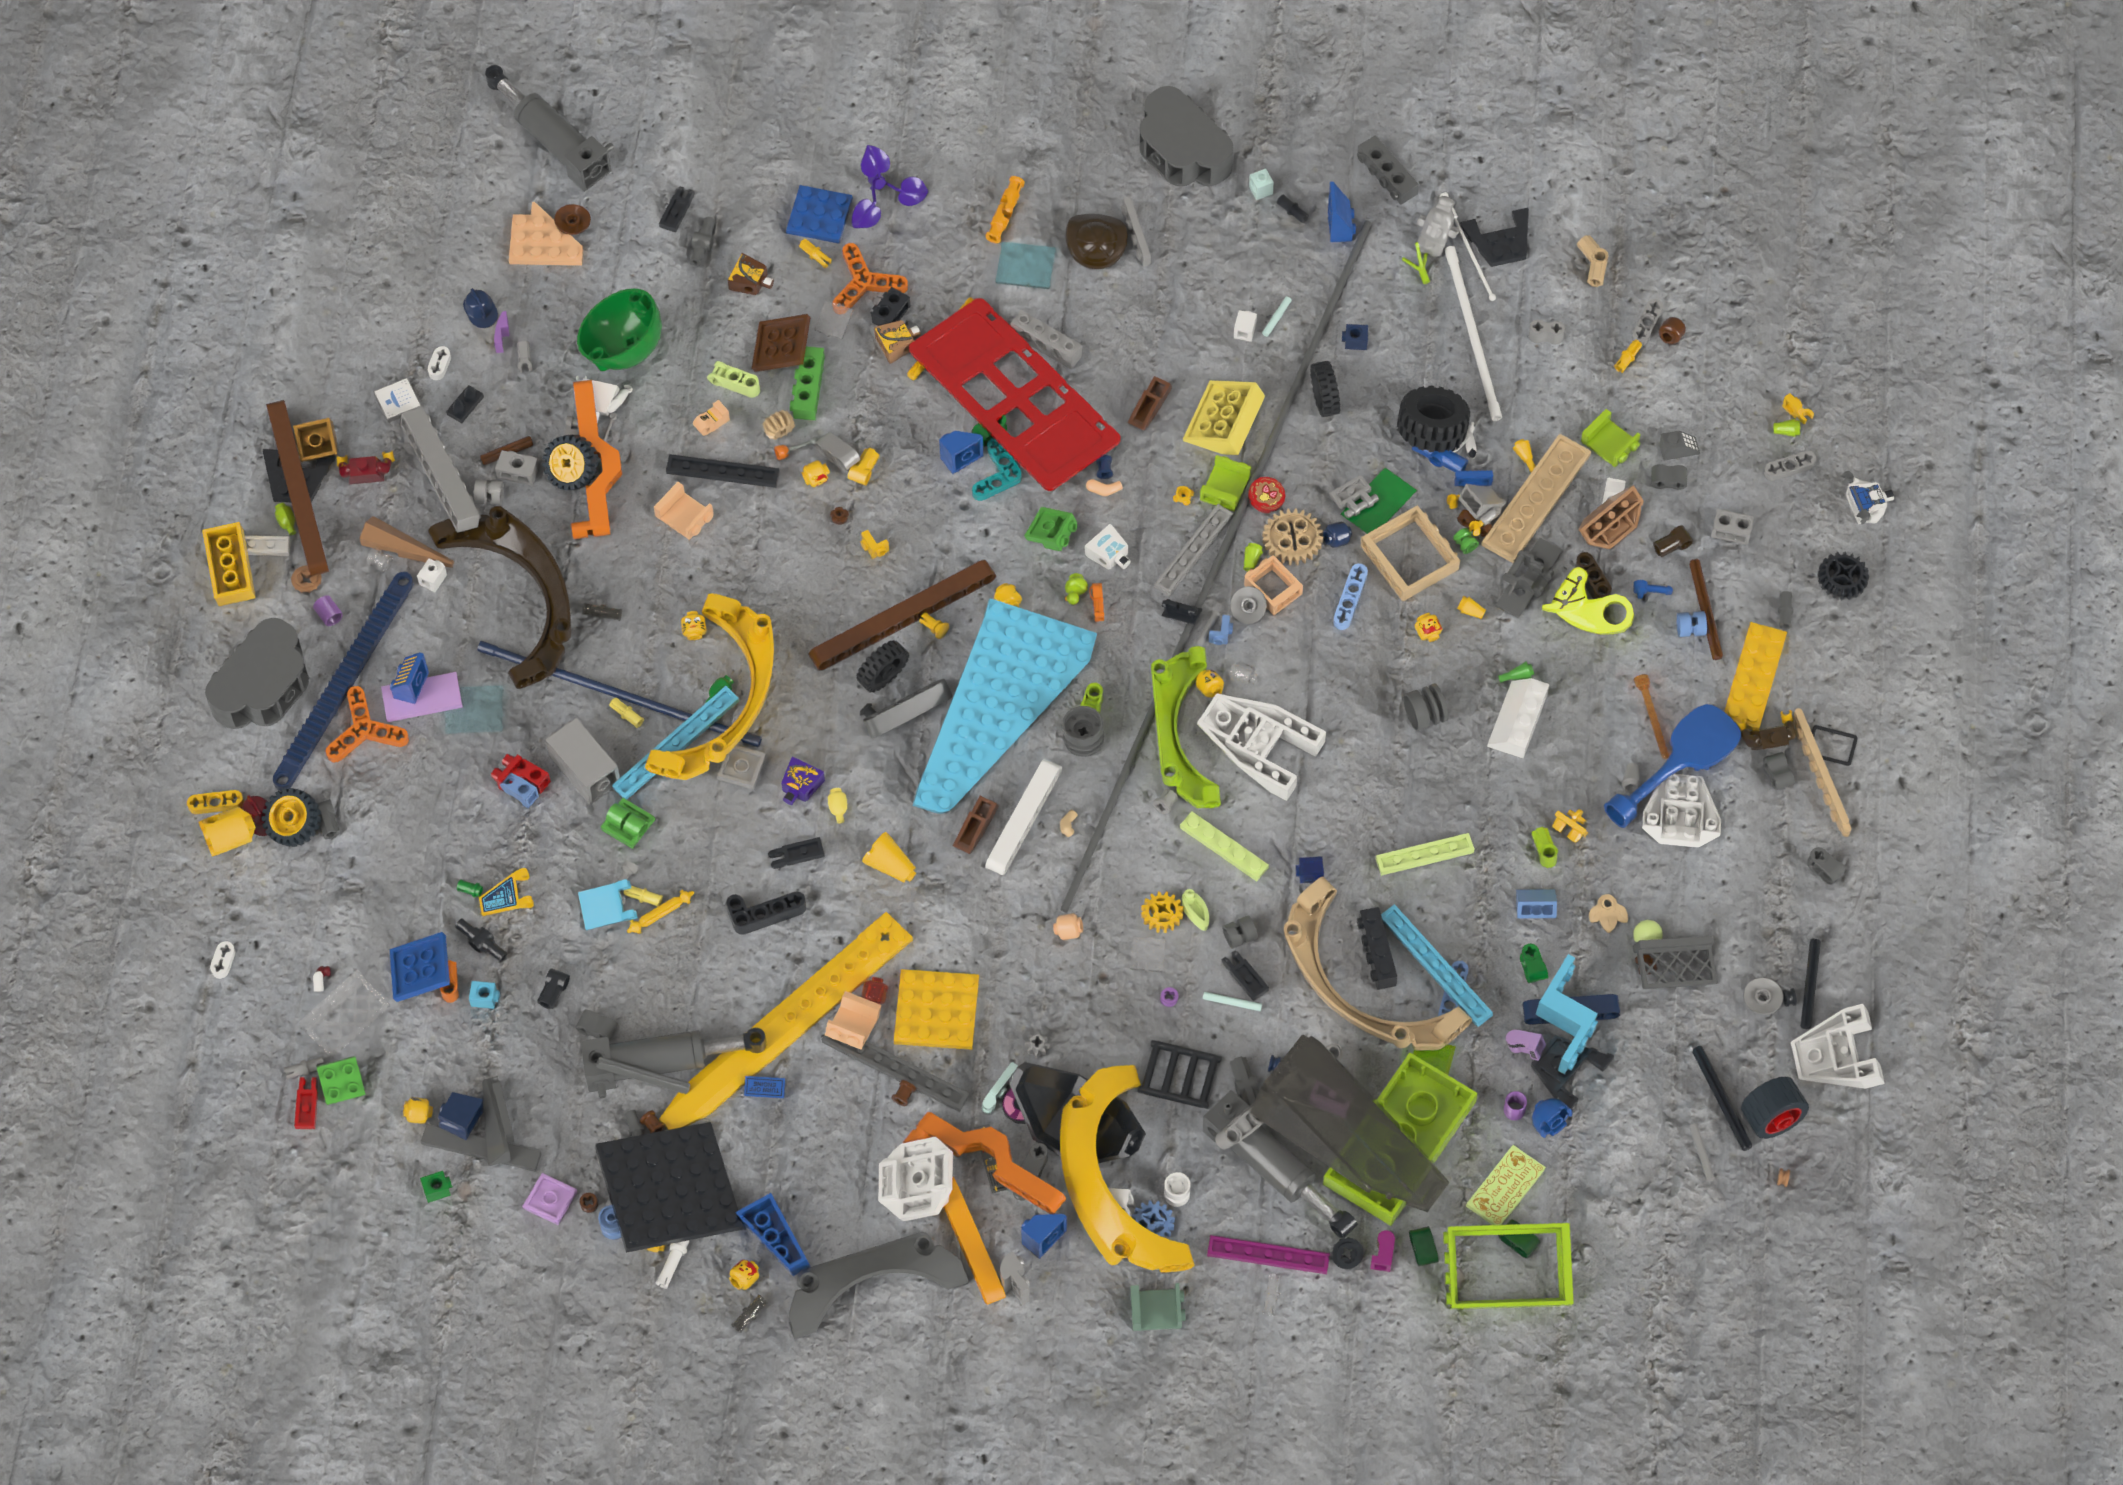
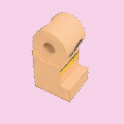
M717 400L713 403L712 408L694 419L693 425L703 436L708 435L730 421L729 411Z

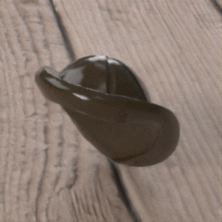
M1081 214L1071 217L1066 227L1067 247L1074 260L1086 268L1105 269L1114 265L1121 258L1127 247L1128 234L1126 226L1117 218L1102 214Z

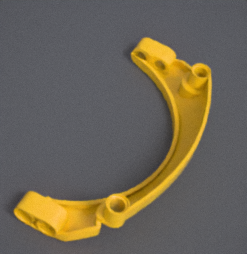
M710 593L705 600L702 614L728 632L744 653L751 675V688L747 703L737 720L724 733L705 744L680 751L664 752L651 750L645 764L646 770L651 773L673 779L687 780L708 771L710 768L709 761L719 763L725 760L726 755L737 745L752 726L765 702L771 682L774 656L771 619L766 614H757L749 607L741 606V603L736 599Z
M1134 1065L1111 1066L1098 1069L1079 1089L1081 1095L1073 1096L1062 1110L1060 1128L1061 1162L1066 1187L1076 1213L1091 1240L1109 1264L1118 1265L1124 1258H1128L1129 1262L1150 1270L1159 1269L1162 1273L1189 1270L1194 1267L1189 1245L1161 1237L1136 1222L1114 1199L1102 1177L1096 1154V1134L1101 1116L1114 1098L1130 1089L1141 1086Z

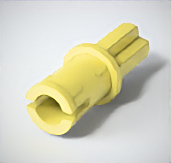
M618 698L611 700L609 706L620 714L622 719H626L636 728L642 725L644 718L634 712L631 706L625 705Z
M631 886V889L624 890L623 892L625 896L640 900V903L646 902L657 907L661 905L663 899L662 895L649 892L646 888L640 889Z

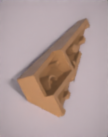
M374 516L364 524L360 536L362 546L398 553V557L427 562L428 559L438 560L445 567L453 568L454 561Z

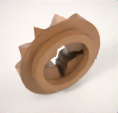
M305 565L293 572L291 582L295 590L301 593H310L314 589L317 590V587L321 584L322 577L321 574L311 577L308 565ZM303 577L310 578L311 583L304 582Z

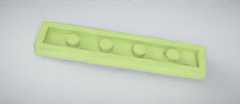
M1192 811L1180 824V829L1256 882L1269 868V864Z
M1469 833L1376 855L1375 859L1382 876L1474 853V847Z

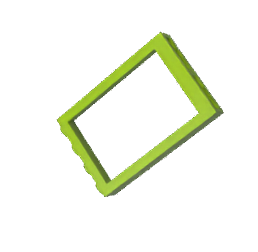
M1570 1223L1450 1226L1446 1228L1447 1232H1443V1243L1447 1244V1252H1444V1264H1448V1272H1445V1284H1449V1293H1446V1305H1450V1310L1572 1306L1574 1304ZM1556 1233L1559 1298L1458 1301L1455 1236Z

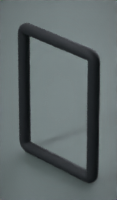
M1814 725L1812 728L1813 737L1815 736L1816 729L1854 738L1848 762L1822 756L1823 760L1850 766L1858 737L1850 733Z

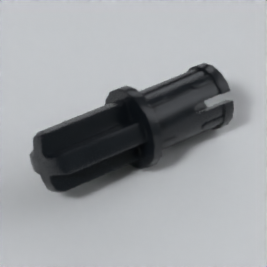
M1284 194L1278 198L1277 204L1284 208L1288 215L1294 216L1301 223L1308 220V213L1302 210L1298 203L1292 202Z

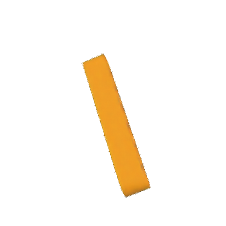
M953 1176L949 1202L943 1208L986 1305L1006 1298L1005 1292Z

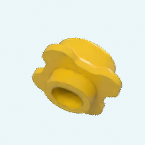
M1186 486L1177 487L1176 495L1173 496V501L1181 502L1187 506L1190 504L1191 497L1194 496V491Z

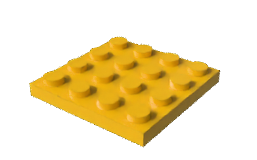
M901 969L894 1044L972 1050L979 975Z

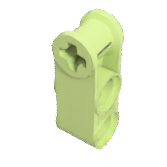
M720 361L715 362V368L707 376L708 381L712 384L750 398L758 396L761 391L756 375L726 365Z

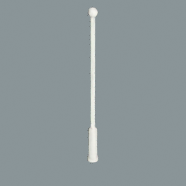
M1444 192V193H1442V194L1439 196V197H1441V196H1447V197H1449V195H1448L1447 192ZM1452 208L1454 222L1457 228H1459V233L1489 293V300L1494 301L1496 295L1492 293L1457 220L1458 216L1454 208Z

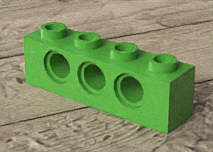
M806 346L804 363L799 365V369H795L794 378L797 382L796 385L793 384L792 388L794 400L790 401V411H793L794 419L816 421L825 360L824 348Z

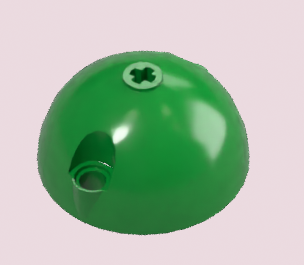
M635 288L618 291L601 300L586 315L578 330L577 346L581 354L591 363L595 364L600 371L608 369L624 370L643 362L653 352L661 336L662 320L655 300L648 292Z

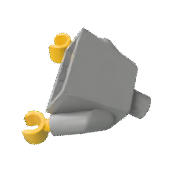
M1466 484L1464 489L1458 492V495L1450 494L1447 497V504L1450 509L1457 508L1458 501L1460 500L1472 516L1479 520V522L1472 521L1469 525V532L1474 529V536L1480 534L1482 525L1486 526L1493 519H1496L1500 515L1501 509L1503 510L1506 507V500L1500 498L1493 489L1472 484Z

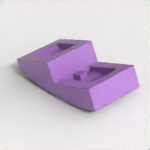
M506 311L501 313L495 328L494 344L496 353H504L502 337L510 336Z

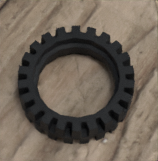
M1329 361L1311 364L1312 390L1321 417L1340 414L1339 390L1332 365Z

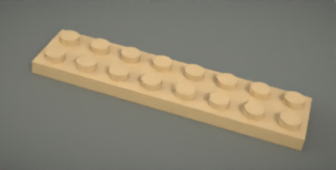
M1559 434L1486 535L1481 546L1514 563L1518 557V552L1524 550L1588 460L1592 451Z

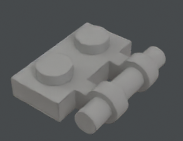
M1361 475L1330 493V498L1340 509L1346 506L1349 508V510L1344 512L1347 518L1359 515L1360 511L1374 506V503L1379 500L1376 494L1371 497L1368 495L1371 492V487ZM1361 498L1363 501L1356 505L1354 502Z

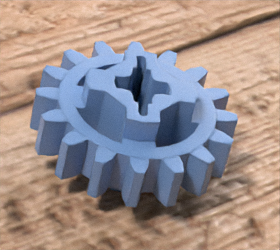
M1149 1200L1147 1206L1141 1203V1209L1136 1207V1214H1132V1218L1136 1222L1161 1237H1170V1230H1174V1224L1172 1223L1175 1222V1218L1171 1216L1172 1210L1166 1211L1167 1205L1164 1204L1161 1207L1159 1201L1153 1205L1152 1201Z

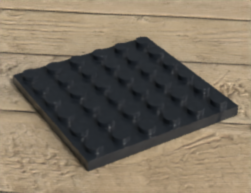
M711 1122L595 1144L596 1154L626 1253L743 1229L742 1220L735 1213L738 1211V1207Z

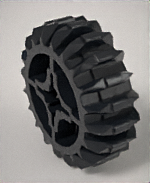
M1837 551L1835 556L1830 554L1828 559L1825 558L1820 564L1817 574L1818 582L1822 584V590H1827V595L1833 594L1834 599L1839 596L1841 601L1844 597L1850 600L1852 596L1856 598L1859 593L1862 594L1864 592V588L1868 585L1869 570L1865 567V562H1860V556L1854 558L1853 553L1849 556L1846 551L1843 552V555H1840ZM1831 569L1834 570L1833 577H1830L1829 571ZM1856 574L1858 580L1854 583L1853 575Z

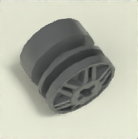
M1431 684L1429 688L1427 686L1423 687L1421 691L1422 696L1418 690L1403 694L1405 711L1415 731L1430 727V720L1434 725L1439 724L1440 721L1442 723L1448 721L1449 714L1446 700L1437 684Z
M1078 706L1066 713L1062 724L1066 748L1072 754L1081 757L1097 753L1104 744L1103 721L1099 712L1089 706Z

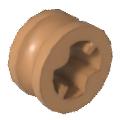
M1780 1168L1777 1180L1778 1186L1783 1184L1784 1187H1787L1790 1176L1789 1169L1784 1171L1783 1168Z

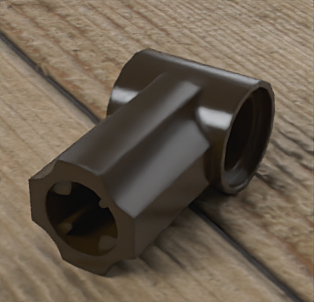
M1680 525L1674 528L1669 535L1653 542L1656 554L1662 558L1677 549H1687L1693 544L1694 540L1685 527Z

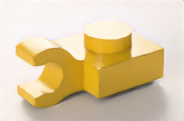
M1791 393L1784 397L1782 407L1794 418L1798 417L1802 424L1805 425L1807 422L1804 416L1813 418V411L1803 409V405L1797 397H1794Z

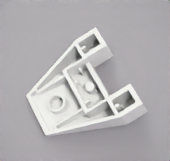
M1864 1004L1844 1008L1791 1041L1800 1080L1864 1089L1885 1084L1881 1065L1876 1058L1859 1062L1853 1034L1872 1030L1869 1013Z

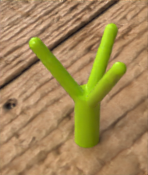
M1416 242L1419 266L1405 257H1402V260L1418 270L1423 284H1428L1430 280L1425 269L1428 254H1424L1422 262L1419 243Z

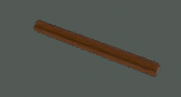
M1692 559L1689 565L1700 610L1705 611L1706 635L1712 659L1720 660L1723 653L1699 559Z

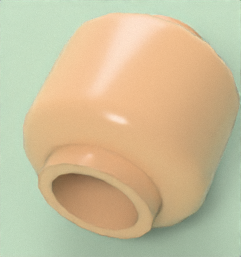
M1074 913L1058 916L1056 923L1053 924L1054 933L1059 935L1062 940L1078 938L1080 933L1083 932L1081 917Z

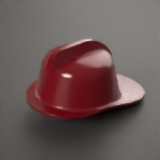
M248 795L240 808L251 815L256 827L254 834L267 836L266 829L262 825L264 824L262 816H265L262 811L267 808L265 803L268 801L260 796Z

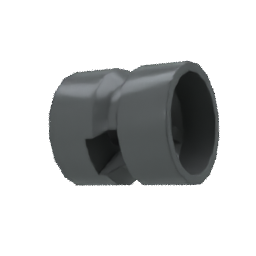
M1249 915L1238 919L1237 923L1231 922L1222 926L1224 936L1231 949L1243 945V941L1248 943L1258 938L1255 925Z

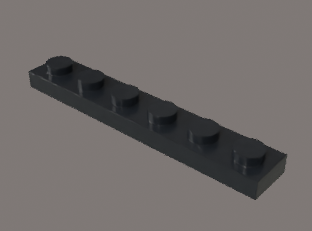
M669 454L666 474L773 488L777 487L780 473L779 468Z

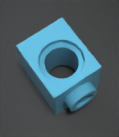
M472 981L469 994L471 1007L494 1009L495 1002H499L500 991L497 990L496 984ZM483 993H489L487 997H481Z

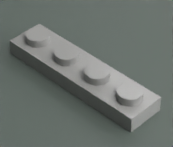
M1124 197L1121 211L1122 215L1127 217L1126 226L1128 231L1132 232V244L1137 246L1136 255L1138 260L1142 261L1143 267L1148 266L1151 263V255L1131 197Z

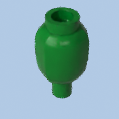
M727 675L718 678L709 689L710 697L705 703L725 686L732 690L734 681Z

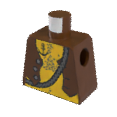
M741 253L728 278V288L731 291L757 295L761 287L771 289L774 279L767 277L766 265Z

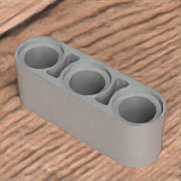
M828 432L814 443L817 451L843 471H847L860 461V456L856 450L831 432Z

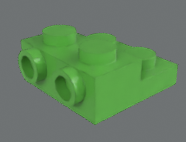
M1041 507L1024 536L1028 541L1042 543L1047 549L1061 551L1063 547L1068 545L1071 532L1077 530V521L1072 513Z

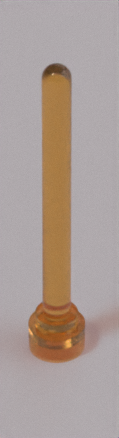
M1647 674L1636 676L1634 683L1636 688L1642 692L1661 757L1668 759L1669 753L1648 689L1650 687L1649 676Z

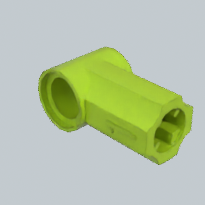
M1536 828V830L1531 832V836L1540 856V863L1543 867L1552 868L1557 863L1558 849L1553 844L1548 828Z

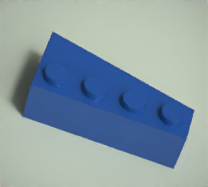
M771 1193L735 1212L742 1220V1223L792 1276L797 1275L803 1269L811 1267Z

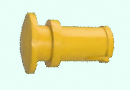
M924 613L921 616L924 620L920 618L919 622L931 629V632L935 634L937 639H941L946 635L949 630L947 622L943 623L940 620H936L928 613Z

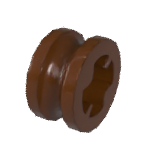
M585 1193L580 1197V1207L584 1212L592 1213L598 1207L597 1197L593 1193ZM592 1199L593 1205L589 1204L586 1206L585 1201Z

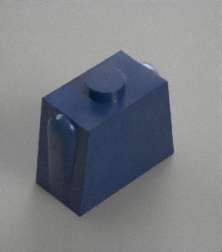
M452 1092L447 1102L441 1105L438 1115L439 1127L467 1140L484 1111L483 1099Z

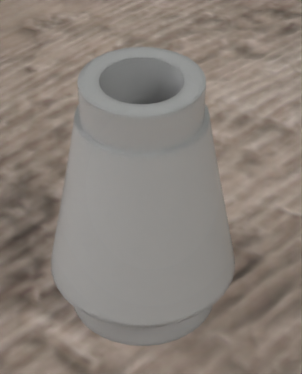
M1629 763L1625 771L1622 786L1626 792L1633 793L1641 786L1638 765L1635 763Z

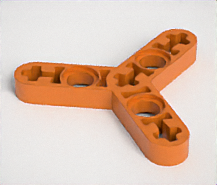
M854 243L844 245L842 249L843 258L853 279L833 300V311L836 314H846L867 291L884 293L888 292L891 287L902 293L908 290V280L904 276L869 272L858 246ZM849 250H851V252H854L853 259L851 254L848 252ZM858 263L862 265V268L856 270L852 266ZM863 274L864 280L867 281L866 283H863V281H861L860 275ZM885 280L887 283L884 286H879L877 282ZM850 290L857 292L855 296H849L847 293Z
M353 686L347 692L353 725L327 746L326 755L329 761L335 763L345 758L366 739L403 747L409 742V736L404 728L372 721L363 689L359 686ZM355 693H358L359 703L355 701ZM362 708L365 710L363 715H355L357 709ZM360 727H367V730H361ZM385 729L387 734L380 737L377 735V732ZM400 734H402V735H403V738H400V740H397V737H399ZM347 737L355 739L352 744H345L344 740ZM333 750H334L335 752L338 751V754H337V755H336V754H332L331 752H332Z

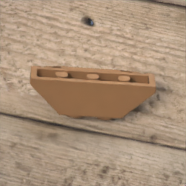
M1634 485L1610 497L1584 518L1578 530L1588 545L1611 549L1637 528L1644 500Z

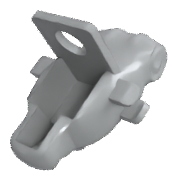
M1447 196L1439 197L1438 203L1430 209L1427 216L1421 215L1418 218L1417 225L1423 227L1418 239L1419 248L1422 253L1430 254L1432 257H1441L1448 237L1455 238L1458 235L1459 228L1454 225V214L1452 212L1454 200Z

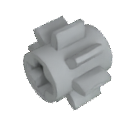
M1039 1032L1034 1036L1029 1035L1030 1042H1025V1047L1028 1048L1027 1054L1030 1055L1032 1053L1035 1058L1040 1055L1046 1056L1045 1049H1050V1044L1046 1043L1047 1036L1042 1037Z

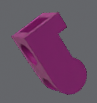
M1384 1230L1378 1234V1256L1372 1255L1370 1269L1390 1272L1395 1236L1391 1231Z

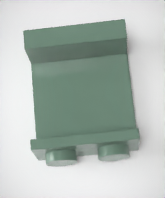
M1175 1283V1289L1139 1291V1285H1131L1133 1331L1182 1328V1321H1186L1185 1309H1181V1302H1184V1290H1180L1179 1283Z

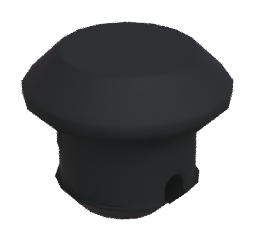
M867 703L860 710V716L868 717L876 712L871 707L872 703Z

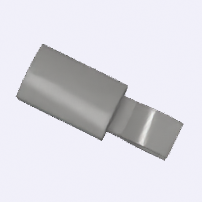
M528 341L518 342V370L522 373V368L528 367L529 372H532L530 344Z

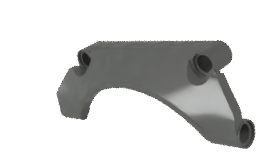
M918 1232L803 1269L797 1276L801 1289L795 1291L788 1313L793 1337L797 1339L816 1333L822 1318L833 1302L853 1285L873 1276L888 1273L914 1274L930 1279L947 1290L968 1284V1278L962 1261L942 1245L934 1246L931 1237L927 1233ZM921 1238H927L928 1240L924 1247L918 1246V1241ZM806 1275L812 1276V1281L809 1284L802 1283V1279Z

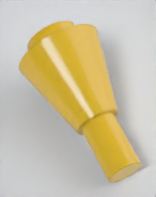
M1520 439L1514 443L1515 446L1512 449L1527 464L1532 473L1536 466L1532 460L1529 440Z

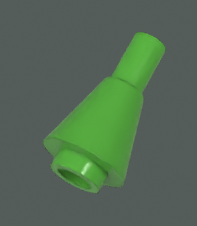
M1524 662L1510 672L1498 675L1500 683L1511 679L1523 680L1531 678V675H1534L1531 664Z

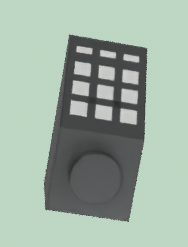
M1682 431L1661 434L1659 447L1664 461L1700 454L1695 436Z

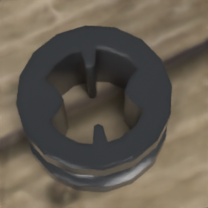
M1794 988L1790 989V991L1783 990L1785 1007H1789L1790 1004L1793 1006L1797 1004Z

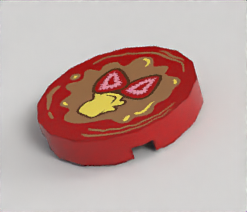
M1271 477L1256 479L1248 491L1251 505L1263 513L1279 510L1286 497L1285 489L1281 483Z

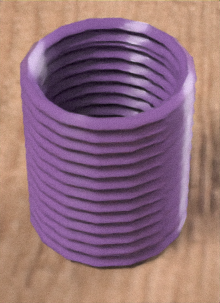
M330 596L320 597L313 605V609L326 626L337 624L343 616Z
M1519 1091L1510 1092L1506 1096L1504 1114L1508 1119L1519 1120L1524 1116L1527 1106L1526 1096ZM1516 1102L1519 1103L1522 1106V1108L1513 1109L1508 1104Z

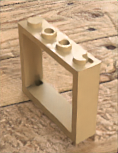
M1418 505L1361 537V548L1402 601L1409 599L1459 570L1460 559L1457 557V552L1452 551L1447 539L1442 538L1437 526L1428 520L1427 513H1423ZM1416 522L1447 564L1407 586L1376 543Z

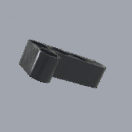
M798 891L746 908L743 898L737 894L729 896L726 901L728 915L736 933L741 935L794 918L806 911L805 896ZM735 904L740 905L738 908H732ZM777 908H782V909H783V910L780 911V912L774 911V910L777 909ZM760 914L765 915L763 918L756 917ZM740 921H746L743 925L738 924Z

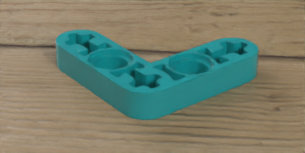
M994 438L988 441L987 451L1000 472L973 485L972 495L978 501L986 500L1020 483L1022 479V472L1013 457ZM993 445L999 447V454L995 448H992ZM1003 458H1006L1010 461L1006 465H1002L999 463V461ZM1009 469H1011V472L1013 473V475H1016V478H1014L1013 476H1010V471H1009ZM999 480L1002 482V485L995 487L992 485V482ZM977 490H984V493L981 494L980 492H977Z

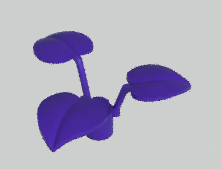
M872 145L866 146L861 160V170L864 175L868 176V182L872 185L870 189L873 202L869 199H863L857 203L852 214L853 228H869L876 225L880 220L881 210L878 206H875V189L880 190L887 185L900 192L898 200L906 206L920 203L928 194V189L923 181L915 176L905 178L901 183V189L888 183L881 173L889 170L890 158L883 150Z

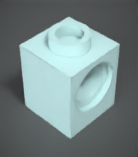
M1267 169L1250 174L1249 188L1256 200L1273 195L1274 182Z

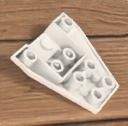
M1673 774L1654 790L1643 811L1642 828L1659 844L1700 847L1720 836L1721 818L1702 776Z

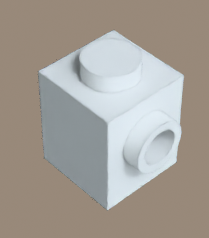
M428 559L417 575L419 585L436 592L447 576L445 566L438 560Z

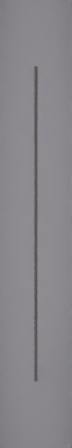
M1365 220L1195 603V607L1202 608L1250 500L1248 498L1249 487L1262 473L1371 226V222ZM1186 624L1172 658L1183 652L1194 627L1193 624ZM1154 698L1060 908L1062 912L1067 913L1149 729L1155 715Z

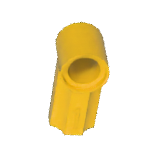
M865 448L860 456V461L850 468L848 479L866 486L870 480L872 469L879 459V454L872 448Z

